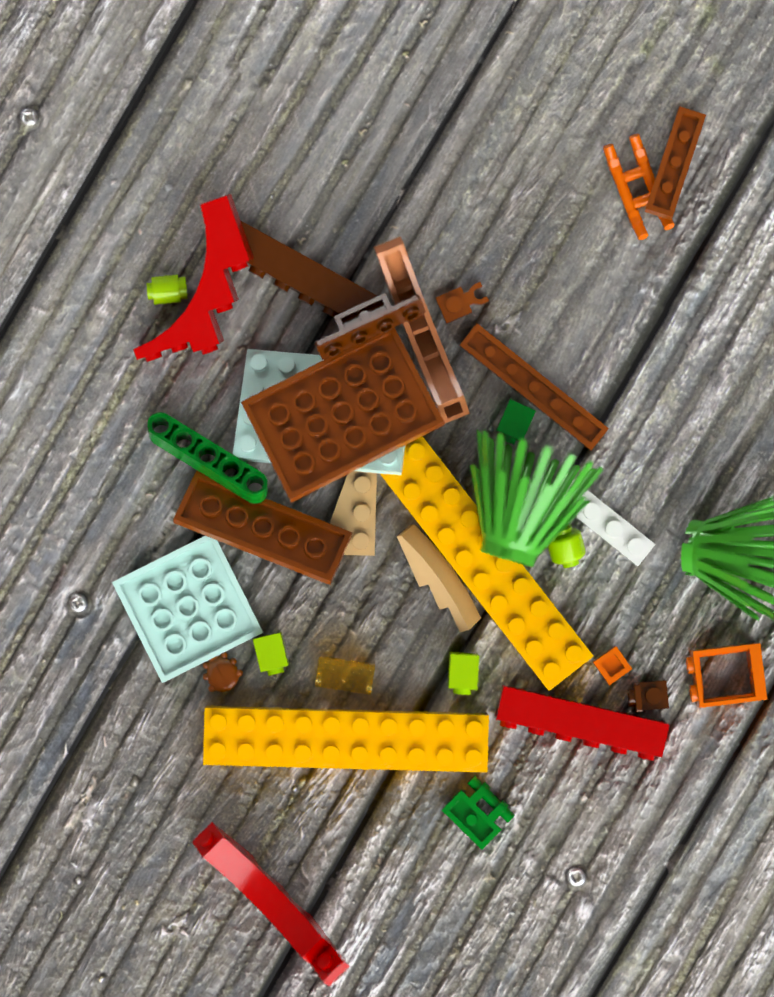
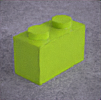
M449 652L448 688L453 689L454 694L471 695V690H477L479 655L477 653Z

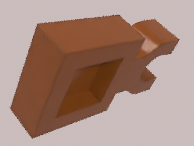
M481 282L474 284L468 292L464 293L462 288L458 287L435 298L446 324L471 314V305H483L489 302L487 296L482 299H477L474 296L475 290L483 287Z

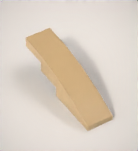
M415 524L409 525L397 538L419 587L429 585L439 610L450 609L459 632L470 630L481 617L468 591L436 546Z

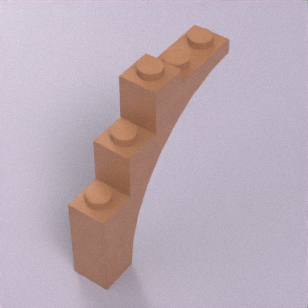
M401 237L375 246L374 249L393 304L396 305L416 295L420 296L425 313L413 321L402 323L417 359L423 379L444 423L470 414L463 392L424 301Z

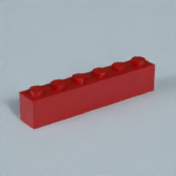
M502 685L495 719L501 721L500 726L516 729L517 725L528 727L527 732L544 736V732L548 731L556 733V739L568 742L572 741V737L583 739L582 745L599 748L600 744L611 746L610 751L626 755L627 750L638 752L637 757L654 761L655 756L662 758L670 725L667 722Z

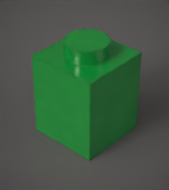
M510 399L495 432L502 433L505 442L515 445L516 441L519 442L520 439H524L536 410Z

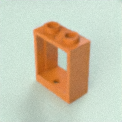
M753 642L689 650L690 657H686V667L688 674L693 675L694 685L689 686L691 702H696L697 707L704 708L768 700L760 643ZM746 652L751 692L704 698L699 657Z

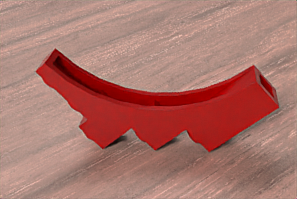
M231 194L200 204L206 229L207 249L204 270L197 291L184 313L170 328L155 339L133 349L137 360L144 357L146 362L162 357L161 351L170 348L172 353L189 348L188 342L193 353L201 350L204 355L218 350L217 344L224 341L213 309H216L217 314L233 309L232 303L238 301L239 298L228 268L231 267L232 272L247 268V261L254 259Z

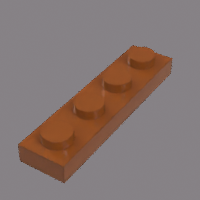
M679 106L645 209L646 213L672 220L706 114Z

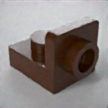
M656 680L632 683V689H628L629 706H634V711L636 712L668 709L667 681Z

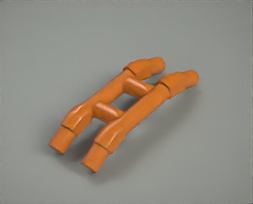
M634 134L629 137L638 167L623 172L614 145H605L603 150L610 173L613 176L627 212L629 222L638 240H644L648 237V233L637 209L647 205L655 182V176L643 147L640 134ZM643 177L649 193L633 198L627 183ZM658 216L665 230H670L675 226L673 220Z

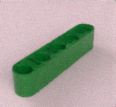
M157 412L149 417L147 422L150 440L155 445L250 503L258 504L266 499L268 482L266 476L261 471L166 413ZM159 425H164L168 428L163 433L154 431V428ZM181 440H189L191 442L188 447H179L177 445ZM205 454H211L215 457L210 462L201 460V457ZM230 468L236 469L239 472L233 477L224 474ZM252 483H258L262 488L259 491H251L248 489V486Z

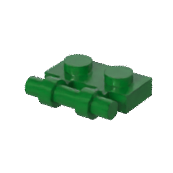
M474 775L467 783L474 790L473 794L469 797L460 790L441 810L483 850L502 830L494 821L501 816L508 823L515 814L508 808L509 804L504 799L500 800L489 790L491 787L485 781L482 783ZM481 798L493 808L488 815L476 804Z

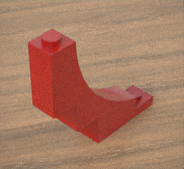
M211 822L192 841L201 856L223 874L263 913L297 953L313 967L326 985L330 986L350 967L316 920L292 900L284 887L260 867L251 853L217 825Z

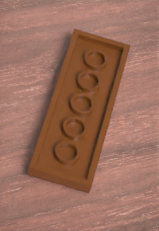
M198 471L195 472L173 518L174 523L328 585H331L352 538V532L269 499H265L258 504L250 503Z

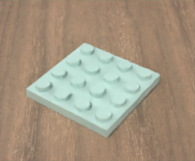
M203 536L112 582L162 683L264 633L218 540L208 536Z

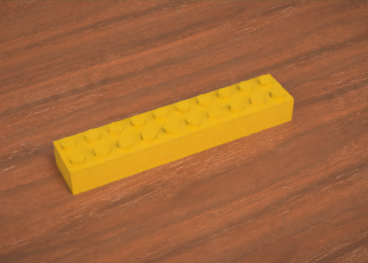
M422 436L406 444L402 475L379 473L538 679L550 691L594 657L522 564L480 551L483 539L477 505Z
M206 706L204 711L203 765L488 772L489 715L488 713Z

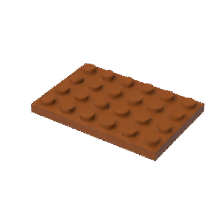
M395 327L387 333H381L368 339L362 345H355L342 351L336 357L327 358L241 402L291 503L445 425Z

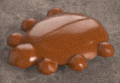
M227 652L210 659L209 662L203 663V668L207 669V673L203 674V679L208 680L210 692L230 691L237 685L239 677L243 675V671L237 669L236 658L227 659Z

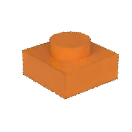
M617 646L612 647L593 661V664L608 685H611L632 670V667Z

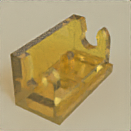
M319 656L315 687L371 695L375 664Z

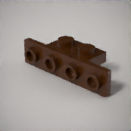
M383 293L334 316L340 331L315 342L322 360L336 357L350 347L362 345L368 339L378 334L387 333L404 322L417 319L425 313L419 295H416L391 306L386 293Z

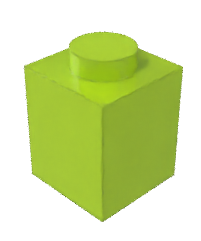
M282 632L254 638L253 642L260 672L267 671L268 676L285 672L284 667L289 666Z

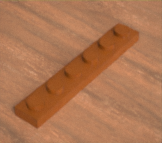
M478 323L459 345L590 451L608 431L609 428Z

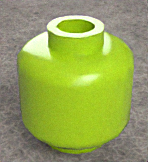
M568 524L547 547L551 561L555 564L563 565V568H571L578 565L579 560L586 553L581 531L577 528H572L571 524Z

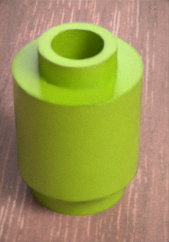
M178 274L151 277L152 283H146L148 300L153 299L154 305L180 303L182 299H188L186 276L179 277Z

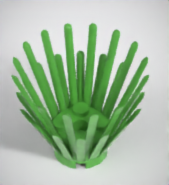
M477 430L479 469L473 463L472 465L470 464L483 539L480 551L534 568L537 557L591 501H585L586 497L582 496L604 469H602L603 467L591 469L593 462H587L572 483L580 469V465H574L570 470L575 460V455L571 454L566 458L554 483L550 485L559 461L553 459L550 462L543 478L552 453L551 447L547 446L543 449L525 500L535 459V454L529 452L522 472L527 446L526 440L520 439L518 442L512 479L509 480L512 446L507 444L504 452V435L502 433L497 435L495 467L494 440L489 437L486 430H483L482 434Z
M774 496L705 521L693 519L689 522L685 534L693 536L689 538L688 543H682L681 567L682 571L686 572L685 575L697 577L736 607L758 621V615L747 607L750 606L774 620V610L734 587L774 605V596L736 577L739 576L774 588V572L749 566L751 564L774 569V560L760 558H774V541L753 540L758 537H773L774 525L735 528V526L774 519Z

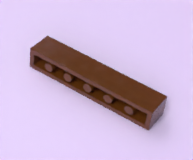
M241 221L254 259L247 261L248 266H250L248 271L263 279L266 275L274 279V286L287 293L289 289L299 293L298 299L310 306L314 302L323 306L322 312L332 318L377 297L374 293Z

